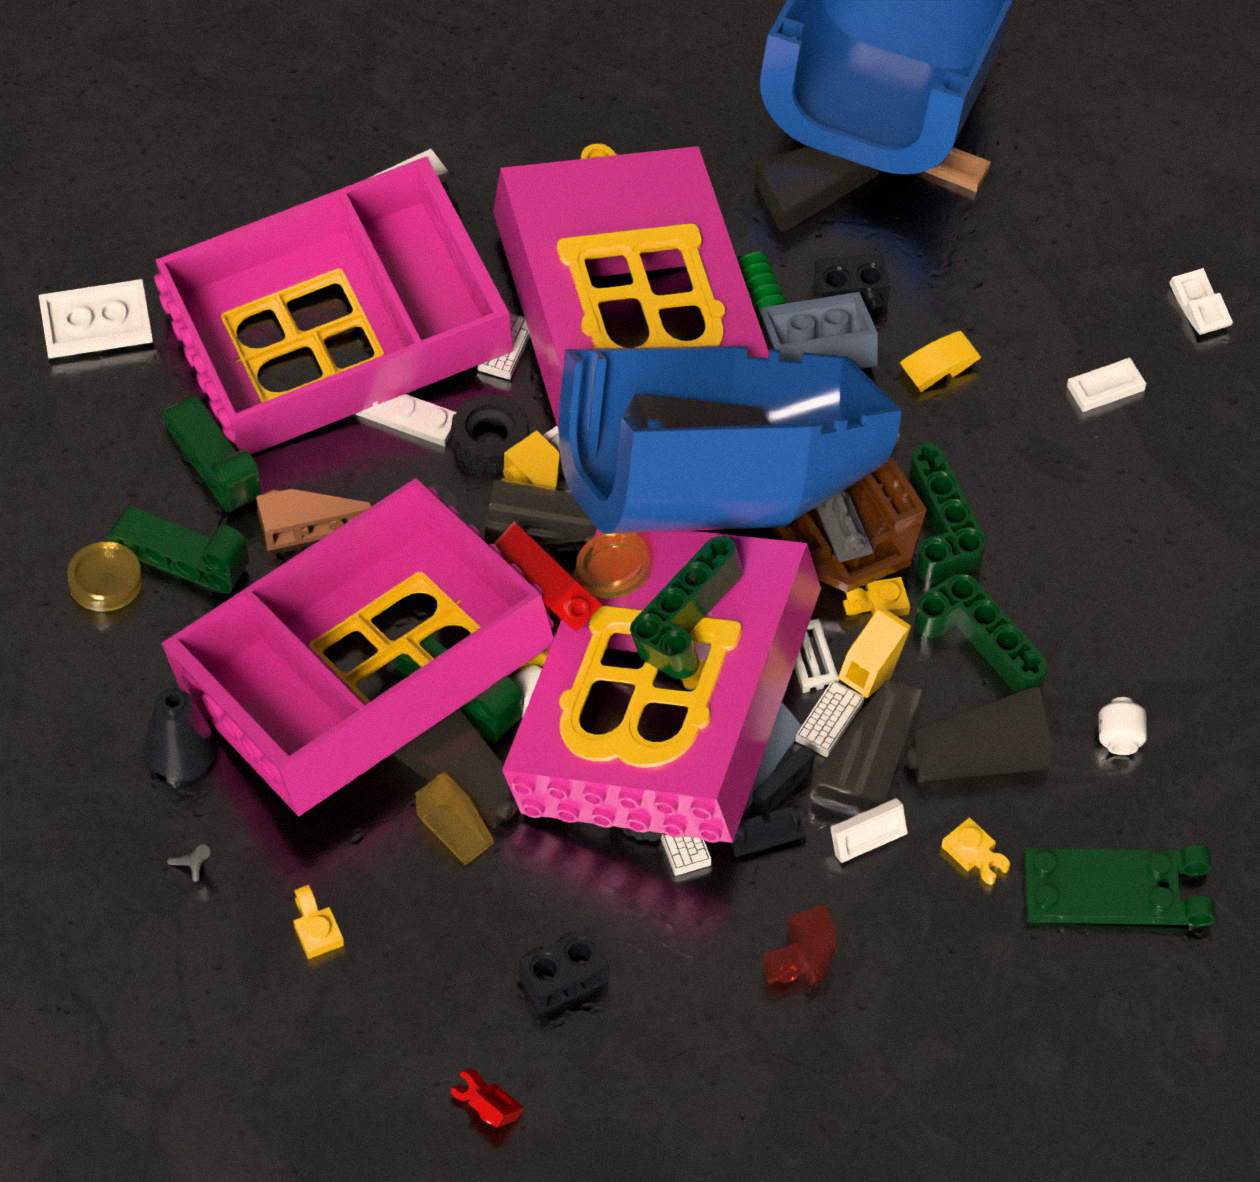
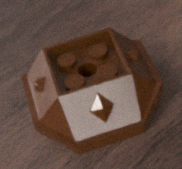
M892 455L882 467L844 490L852 500L872 547L873 554L839 563L816 508L785 527L772 528L779 540L808 544L818 580L824 584L831 585L848 593L911 565L927 509Z

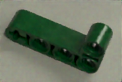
M193 394L162 410V417L170 433L228 513L256 499V496L261 495L259 472L252 456L245 448L236 452L196 395Z
M921 443L913 450L909 478L918 497L927 509L926 514L937 536L930 537L921 544L917 573L925 582L940 583L956 574H970L977 571L982 563L986 540L941 448L933 443Z
M126 507L107 535L108 543L116 551L221 593L232 592L249 563L245 537L238 530L226 525L217 527L210 538L142 510Z
M717 536L707 541L631 623L630 632L640 658L673 678L685 679L696 673L700 662L689 633L743 574V567L736 545L730 537Z
M956 574L920 596L914 621L918 633L928 638H935L957 626L1016 694L1022 697H1033L1041 692L1047 672L1045 657L976 579L967 574ZM927 613H933V614H936V615H938V616H931V615H928ZM978 621H985V622H987V623H989V624H982V623H979ZM1001 647H1009L1011 648V650H1006Z
M427 636L420 642V646L434 659L448 650L431 636ZM401 654L392 660L395 667L406 677L421 668L407 654ZM504 676L484 692L454 711L453 714L487 740L497 742L522 718V694L517 685L510 678Z

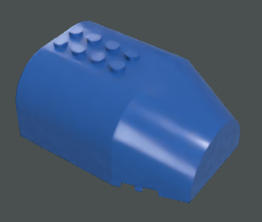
M787 0L767 37L760 77V91L764 105L772 119L782 130L797 141L814 149L888 173L915 174L932 169L940 164L950 153L1004 41L1013 0Z
M748 347L565 349L558 421L560 455L564 476L571 494L598 530L605 534L785 527L882 467L894 449L902 410L847 356L803 352L802 361L779 359L780 350L769 349L768 358L747 356Z

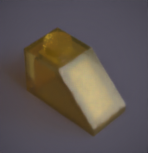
M445 771L415 793L417 816L464 865L494 844L493 837L470 797Z

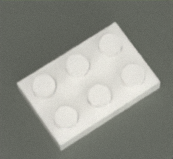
M142 279L39 295L49 358L153 342Z

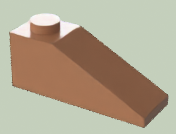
M296 489L274 490L264 495L256 496L258 517L267 551L321 540L371 507L369 502Z

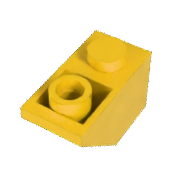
M536 430L504 452L503 474L513 487L518 486L526 494L529 503L535 509H541L549 518L555 515L560 453Z
M881 606L848 651L838 679L866 698L870 697L892 677L911 625Z

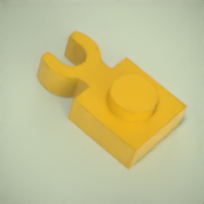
M970 817L942 841L941 847L961 866L969 871L976 865L980 869L981 878L990 885L994 884L996 874L990 870V867H999L1004 873L1009 871V860L1000 853L992 852L995 849L996 842Z

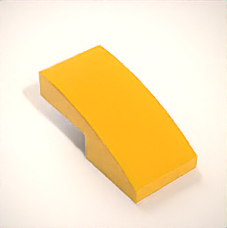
M958 331L926 345L899 363L919 391L923 392L948 373L952 378L981 357L963 332Z

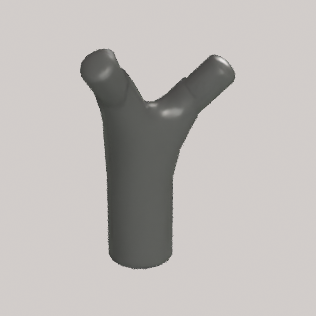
M199 845L187 855L169 858L168 864L189 866L191 868L192 881L197 882L200 879L201 865L210 856V849L207 845Z

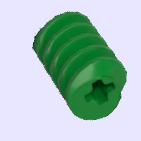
M752 252L738 256L737 260L761 328L759 308L787 304V300L782 295L781 287L777 284L778 279L773 274L772 266L768 263V256L763 252Z

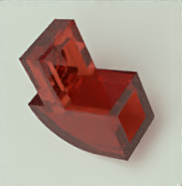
M825 904L789 916L787 935L792 945L767 953L764 957L763 973L768 984L777 981L782 983L790 982L798 978L801 973H805L809 984L813 985L823 979L829 972L833 964L837 935L834 923Z

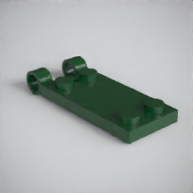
M1201 845L1187 846L1182 850L1025 848L1026 920L1029 923L1189 925L1193 927L1211 925L1215 922L1214 900L1206 896H1194L1185 901H1180L1178 874L1201 876L1211 871L1210 850ZM1164 882L1168 885V888L1159 887L1158 883Z

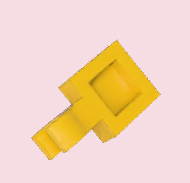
M901 577L873 581L866 584L865 590L857 588L846 593L847 600L843 601L846 615H856L871 611L873 616L881 606L896 616L909 615L910 603Z
M309 885L294 890L297 897L295 902L302 915L301 918L293 920L294 928L307 958L310 959L344 946V939L330 907L318 911Z

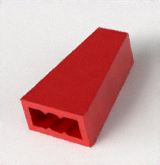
M513 522L494 542L504 560L509 565L512 563L517 565L527 582L531 585L536 583L542 589L543 602L575 632L602 605L556 558L516 522Z

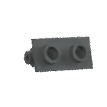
M843 490L816 507L839 563L873 554L872 547L849 494H846Z

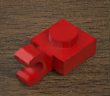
M468 1068L461 1071L459 1075L467 1081L468 1090L461 1084L453 1086L450 1092L456 1099L461 1101L470 1099L468 1104L478 1111L480 1118L497 1128L518 1119L524 1109L520 1103L496 1083L488 1085L476 1070Z

